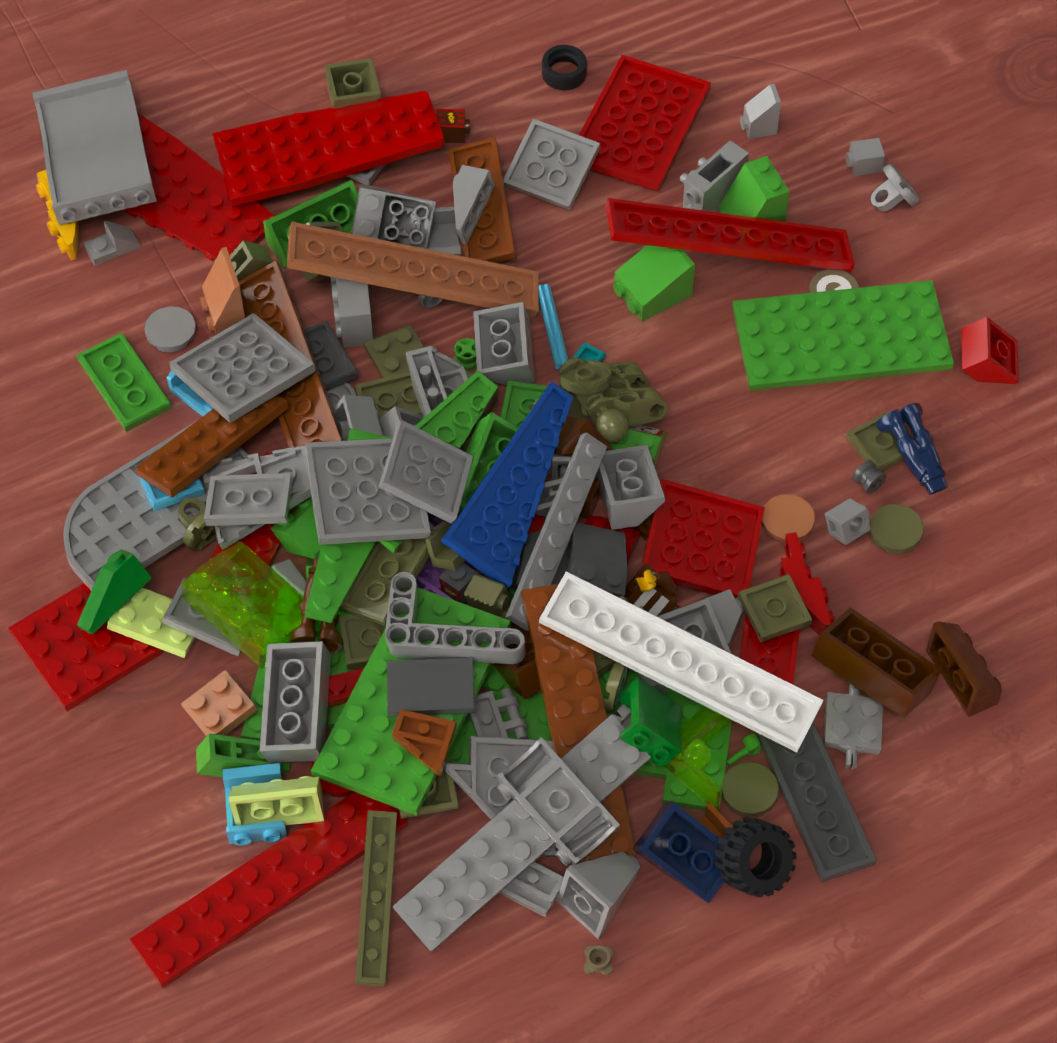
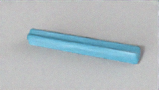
M540 284L538 286L539 303L554 365L557 370H560L562 364L568 360L551 287L549 284Z

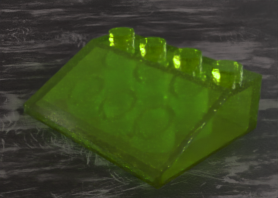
M241 541L202 564L182 582V597L260 668L266 665L267 644L289 643L291 633L301 624L302 615L299 605L303 600V596Z

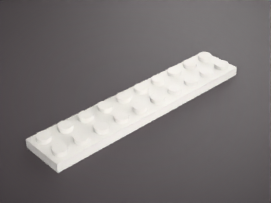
M565 572L539 618V623L795 752H798L823 703L822 699L568 572Z

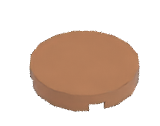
M781 494L771 498L765 504L761 525L766 535L777 539V542L784 544L786 534L797 532L799 542H801L813 530L815 524L814 510L802 497L793 494Z

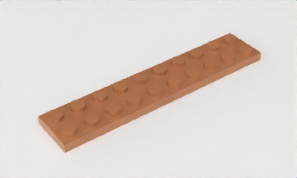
M291 222L287 268L486 308L524 302L528 315L536 317L539 311L538 271Z

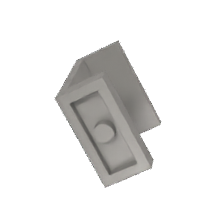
M454 207L434 209L426 249L461 256Z

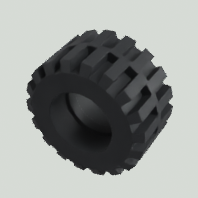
M749 817L743 818V822L739 820L733 822V828L727 827L724 830L726 835L724 838L720 837L717 842L720 843V848L715 849V855L719 857V860L715 861L716 868L721 869L718 874L722 879L726 880L725 883L756 897H763V895L771 896L774 895V890L780 891L784 888L782 884L783 882L788 883L791 879L789 873L790 871L794 872L796 865H793V860L797 859L796 852L792 851L795 844L792 840H789L790 835L786 831L772 823ZM761 844V859L757 866L750 870L749 860L751 853Z

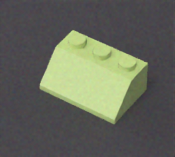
M303 776L292 780L274 779L270 782L256 784L247 782L238 786H232L229 794V804L236 826L273 821H285V825L324 821L323 792L319 777Z

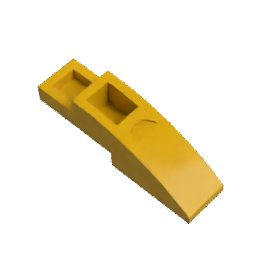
M45 169L36 173L39 181L36 184V188L40 197L47 199V212L50 219L47 222V226L52 236L57 235V243L61 252H67L72 261L77 258L79 250L78 221L58 225L52 208V199Z

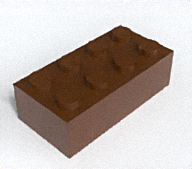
M851 607L821 632L811 655L902 719L931 693L942 669Z

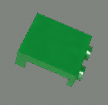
M637 677L619 692V701L631 708V724L621 732V740L630 746L636 747L639 752H647L651 756L650 760L663 767L682 752L680 706Z

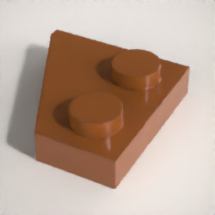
M400 709L392 738L436 775L441 776L457 727L456 721Z

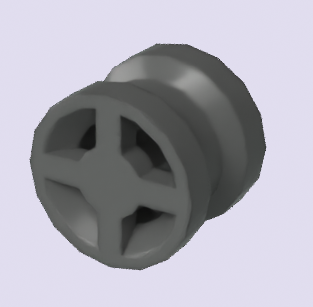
M871 460L861 464L852 477L856 483L863 485V490L867 494L875 492L886 479V474L883 471H878L875 468L876 465Z

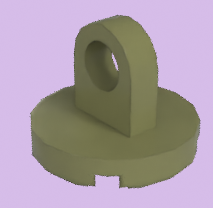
M194 497L186 498L179 504L178 517L187 528L183 537L184 544L190 550H194V548L201 550L217 539L214 526H206L204 514L206 505ZM193 507L199 513L195 516H189L184 511L187 508Z

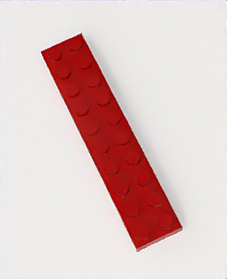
M608 198L605 204L612 241L851 272L855 266L847 232L844 229Z
M353 792L324 811V821L304 824L131 937L130 942L158 983L164 988L365 854L368 810L397 812L396 833L407 827V820L405 818L401 819L397 808Z

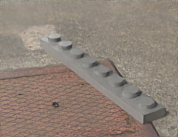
M587 432L580 435L505 618L526 631H529L521 592L523 589L552 584L607 449L605 444Z

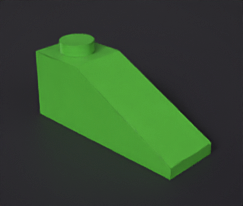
M209 733L196 748L197 774L223 778L222 769L275 764L269 763L261 754L259 740ZM289 762L280 763L281 772L288 773L290 770Z

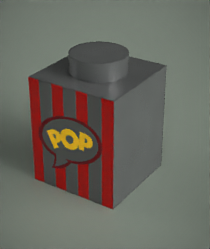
M464 563L455 571L446 569L438 577L442 592L454 601L467 605L468 602L464 592L477 572Z

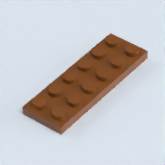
M492 137L448 149L453 179L459 173L462 165L489 170L495 184L467 245L463 244L464 257L493 263L517 258L496 138Z
M276 395L231 423L213 408L135 467L136 474L173 498L288 410V401Z

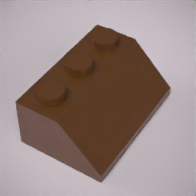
M940 621L933 623L926 652L933 663L942 669L940 674L967 716H973L997 705L1002 693L1001 684L987 669L984 657L980 654L978 655L973 648L970 636L964 633L958 624Z

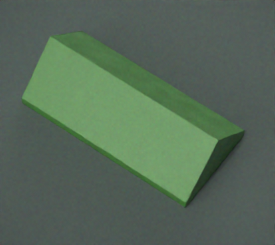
M349 180L263 221L266 244L284 268L287 267L288 236L291 222L307 224L308 222H339L343 232L351 234L358 192L353 180Z

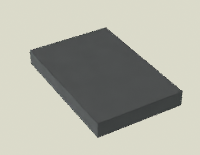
M327 321L304 329L325 390L358 378L356 368Z
M473 657L387 661L388 717H397L400 709L424 715L475 713Z

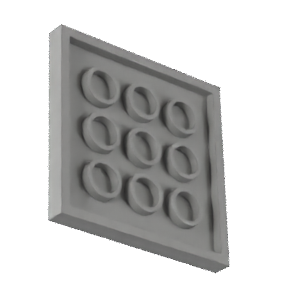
M255 313L169 362L171 371L229 423L316 371L315 364Z
M393 438L305 443L304 450L319 545L421 539L430 536L427 511L379 488Z

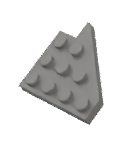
M471 736L469 738V765L446 763L444 770L492 820L514 800L513 798L506 800L498 791L497 787L500 784L497 781V775L523 756L537 740ZM544 740L554 751L552 741ZM556 843L540 857H554L556 855Z

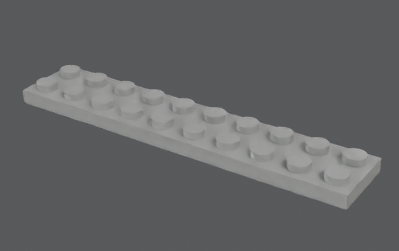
M610 715L561 758L600 803L651 758L647 752H639L636 747L630 746L621 740V732L625 728L613 715ZM513 800L392 908L432 953L551 848L555 842L518 801Z

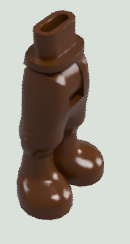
M318 558L313 559L312 567L308 570L309 576L305 585L303 600L299 605L302 621L300 626L291 633L289 643L315 642L316 620L306 618L304 615ZM338 613L332 623L321 621L318 642L322 641L330 653H337L342 650V638L335 628V619Z

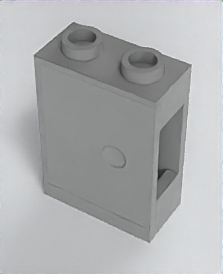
M730 140L708 160L704 157L700 158L698 161V166L700 167L697 170H692L689 174L683 173L680 177V181L684 183L683 208L716 212L744 163L748 162L749 153Z

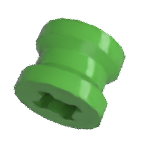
M471 338L460 339L454 346V360L464 366L465 370H474L477 368L475 340Z

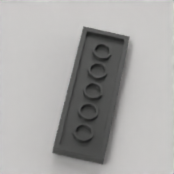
M814 722L810 726L798 752L756 732L761 748L777 779L780 791L821 883L874 866L876 858Z

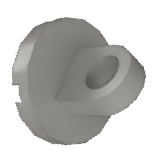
M893 163L883 167V171L889 179L876 188L871 195V203L878 211H888L903 199L912 207L920 202V198L913 187L904 180L902 173ZM888 195L885 201L880 202L883 196Z

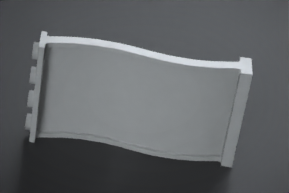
M127 70L32 93L41 130L52 208L58 225L157 201L147 162L133 88Z

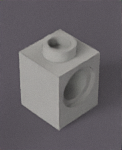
M851 498L825 513L829 535L844 545L849 544L871 530L868 509Z

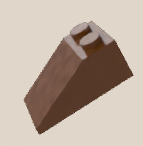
M511 621L510 628L517 629L524 635L525 658L517 664L493 663V665L509 686L526 699L537 694L541 690L530 633ZM510 644L507 646V648L509 649H515L518 647L517 644Z

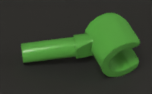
M750 734L743 739L745 748L727 759L726 763L728 766H731L747 755L754 756L760 752V741L756 734Z

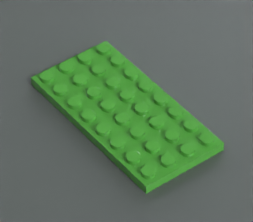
M933 280L732 301V310L749 391L952 370L954 366Z
M418 588L419 598L416 623L494 628L511 627L510 620ZM399 613L397 614V617H404L408 613ZM384 630L314 763L311 773L312 776L319 777L330 783L417 816L437 775L392 738L397 717H388L387 661L424 659L397 658L392 656L387 648ZM397 638L393 642L400 643L405 639ZM426 639L422 641V644H430L433 640ZM453 641V642L450 643V645H452V646H458V645H460L462 642H461V641ZM487 642L480 643L478 646L483 648L489 646L490 644ZM473 662L474 700L493 663ZM468 713L429 716L456 721L457 727L451 743L452 746Z

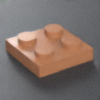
M226 670L180 704L205 736L209 733L226 735L258 711L254 703Z

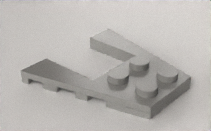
M305 446L272 451L273 454L259 456L258 453L250 454L247 459L235 461L232 458L222 459L220 463H217L203 474L204 483L209 489L211 476L248 475L256 471L257 474L291 473L293 484L289 510L311 497ZM265 524L220 525L214 527L218 544L223 550Z

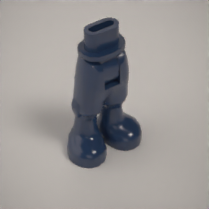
M912 403L902 408L901 411L896 409L886 414L876 422V426L882 433L890 431L897 439L898 450L910 471L920 481V485L926 487L929 495H932L948 487L944 479L946 473L942 469L940 458L933 443V437L924 428L921 419L923 414L920 403ZM905 424H908L914 438L909 435Z

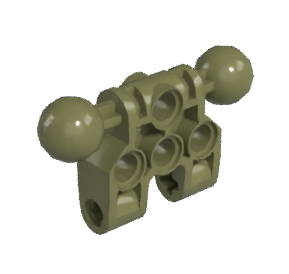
M571 358L566 360L560 369L573 361L578 360L580 364H587V362L581 358ZM634 362L607 364L611 369L612 382L606 390L594 394L573 393L581 404L582 413L591 418L595 423L596 431L607 442L615 443L622 440L630 426L660 420L668 411L667 403L655 388L648 387V378L637 363Z

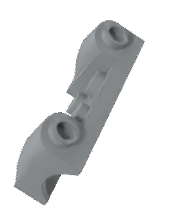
M542 737L516 762L497 775V781L500 784L497 787L498 791L506 800L513 798L526 809L556 843L558 851L555 854L565 866L581 863L619 829L620 824Z

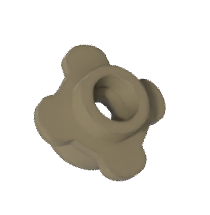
M590 945L585 948L586 963L583 965L584 972L587 974L600 972L603 975H609L613 970L610 964L613 950L610 947L601 945ZM600 958L601 962L598 963L595 960Z

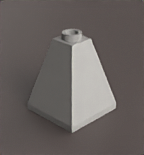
M620 852L571 865L566 869L556 901L599 940L634 884L640 864L634 856Z

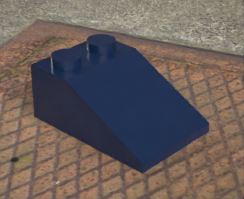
M665 802L634 845L633 850L654 867L707 903L711 901L725 881L718 874L721 869L716 868L715 861L719 860V857L715 855V849L720 848V843H717L719 837L674 802Z

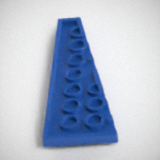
M553 381L550 382L461 510L457 519L441 539L442 543L490 579L504 584L506 589L513 583L512 578L519 564V557L528 537L527 533L530 523L535 516L545 485L544 481L552 464L551 459L558 445V438L573 399L570 394Z

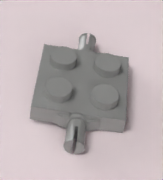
M850 682L849 694L827 692L825 697L823 744L825 747L835 748L846 753L845 768L849 769L850 765L851 770L857 768V754L869 753L879 755L882 743L883 705L873 698L860 695V689Z

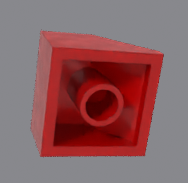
M988 317L962 328L961 367L966 374L978 382L1016 384L1019 382L1017 339Z

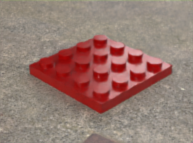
M661 479L660 484L665 502L652 514L641 567L647 564L657 572H668L675 584L713 595L730 589L734 598H737L739 591L750 587L765 507Z
M85 583L8 627L11 635L66 711L71 710L162 654V650L107 629L109 619L92 635L80 629L77 623L91 593V590Z

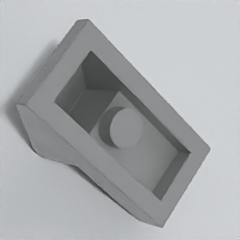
M104 221L106 234L83 243L94 266L141 248L130 227Z

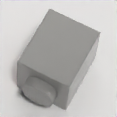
M874 138L850 142L849 152H846L845 159L847 167H851L853 175L860 176L881 173L883 171L885 154L880 139Z

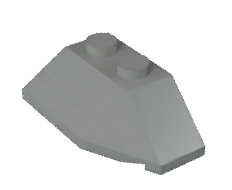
M432 346L406 352L413 390L424 418L460 387L468 377L464 366L438 352Z

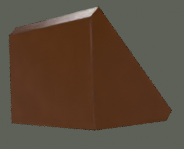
M567 416L554 452L561 455L573 454L580 435L586 432L607 446L606 451L611 450V445L586 420Z

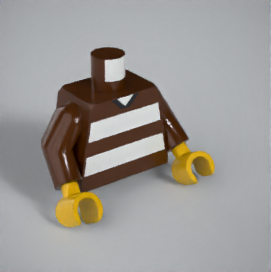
M644 564L626 585L625 597L629 603L636 607L642 606L644 611L656 617L682 608L677 605L678 588L668 572H657L649 565Z

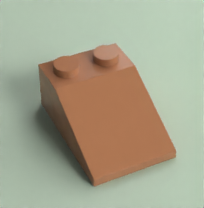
M227 247L221 248L202 286L204 297H200L203 312L209 313V317H206L209 331H215L216 335L245 318L237 276Z

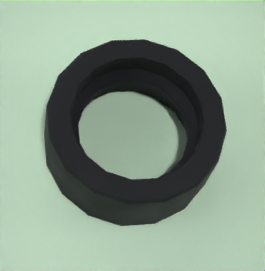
M565 44L556 45L544 53L542 58V77L547 85L564 91L579 87L585 81L587 60L585 54L580 49ZM558 62H570L578 68L571 73H558L552 70L551 66Z

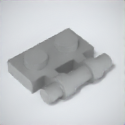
M511 688L503 689L500 692L502 699L495 700L493 691L476 696L474 700L475 713H469L476 737L508 738L507 734L513 733L516 739H528L525 731L527 725L525 719L520 716L518 710L520 705L517 697L513 696ZM500 712H507L510 720L503 722Z

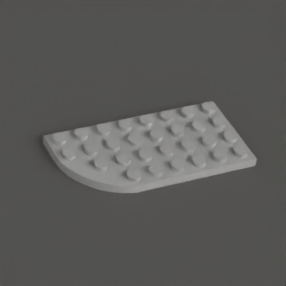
M189 426L89 486L71 506L66 517L63 532L66 557L72 570L91 591L101 568L107 563L108 558L113 553L121 549L132 553L145 568L184 543L183 537L187 528L178 517L180 503L154 511L136 474L135 466L139 465ZM239 446L224 459L232 458L234 461L247 459L248 454ZM201 475L199 479L204 487L205 494L195 498L201 500L206 505L209 489L204 483L203 475ZM193 507L187 508L184 511L189 516H195L199 513Z

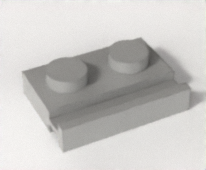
M534 862L499 894L546 918L548 911L558 897L564 877Z

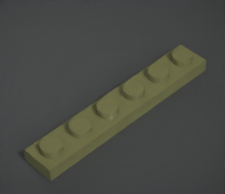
M368 810L355 985L385 987L397 812Z

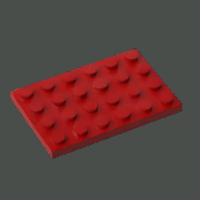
M621 55L579 133V136L596 141L601 146L590 170L659 192L711 89V82Z

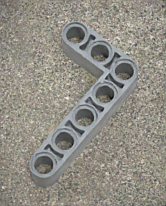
M400 572L392 578L385 629L387 648L392 656L408 659L473 657V662L517 664L525 658L524 635L517 629L416 623L419 595L415 577L411 573ZM405 587L411 588L407 592L399 591L400 589ZM399 613H408L404 617H397V614ZM397 638L405 639L400 643L393 642ZM426 639L433 640L430 644H422V641ZM453 641H461V642H462V643H461L460 645H458V646H452V645H450V643L453 642ZM487 642L490 644L489 646L483 648L478 646L480 643ZM510 644L518 645V647L515 649L507 648V646Z

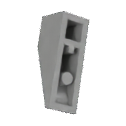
M462 165L459 173L453 179L456 230L462 244L467 245L495 184L489 170Z

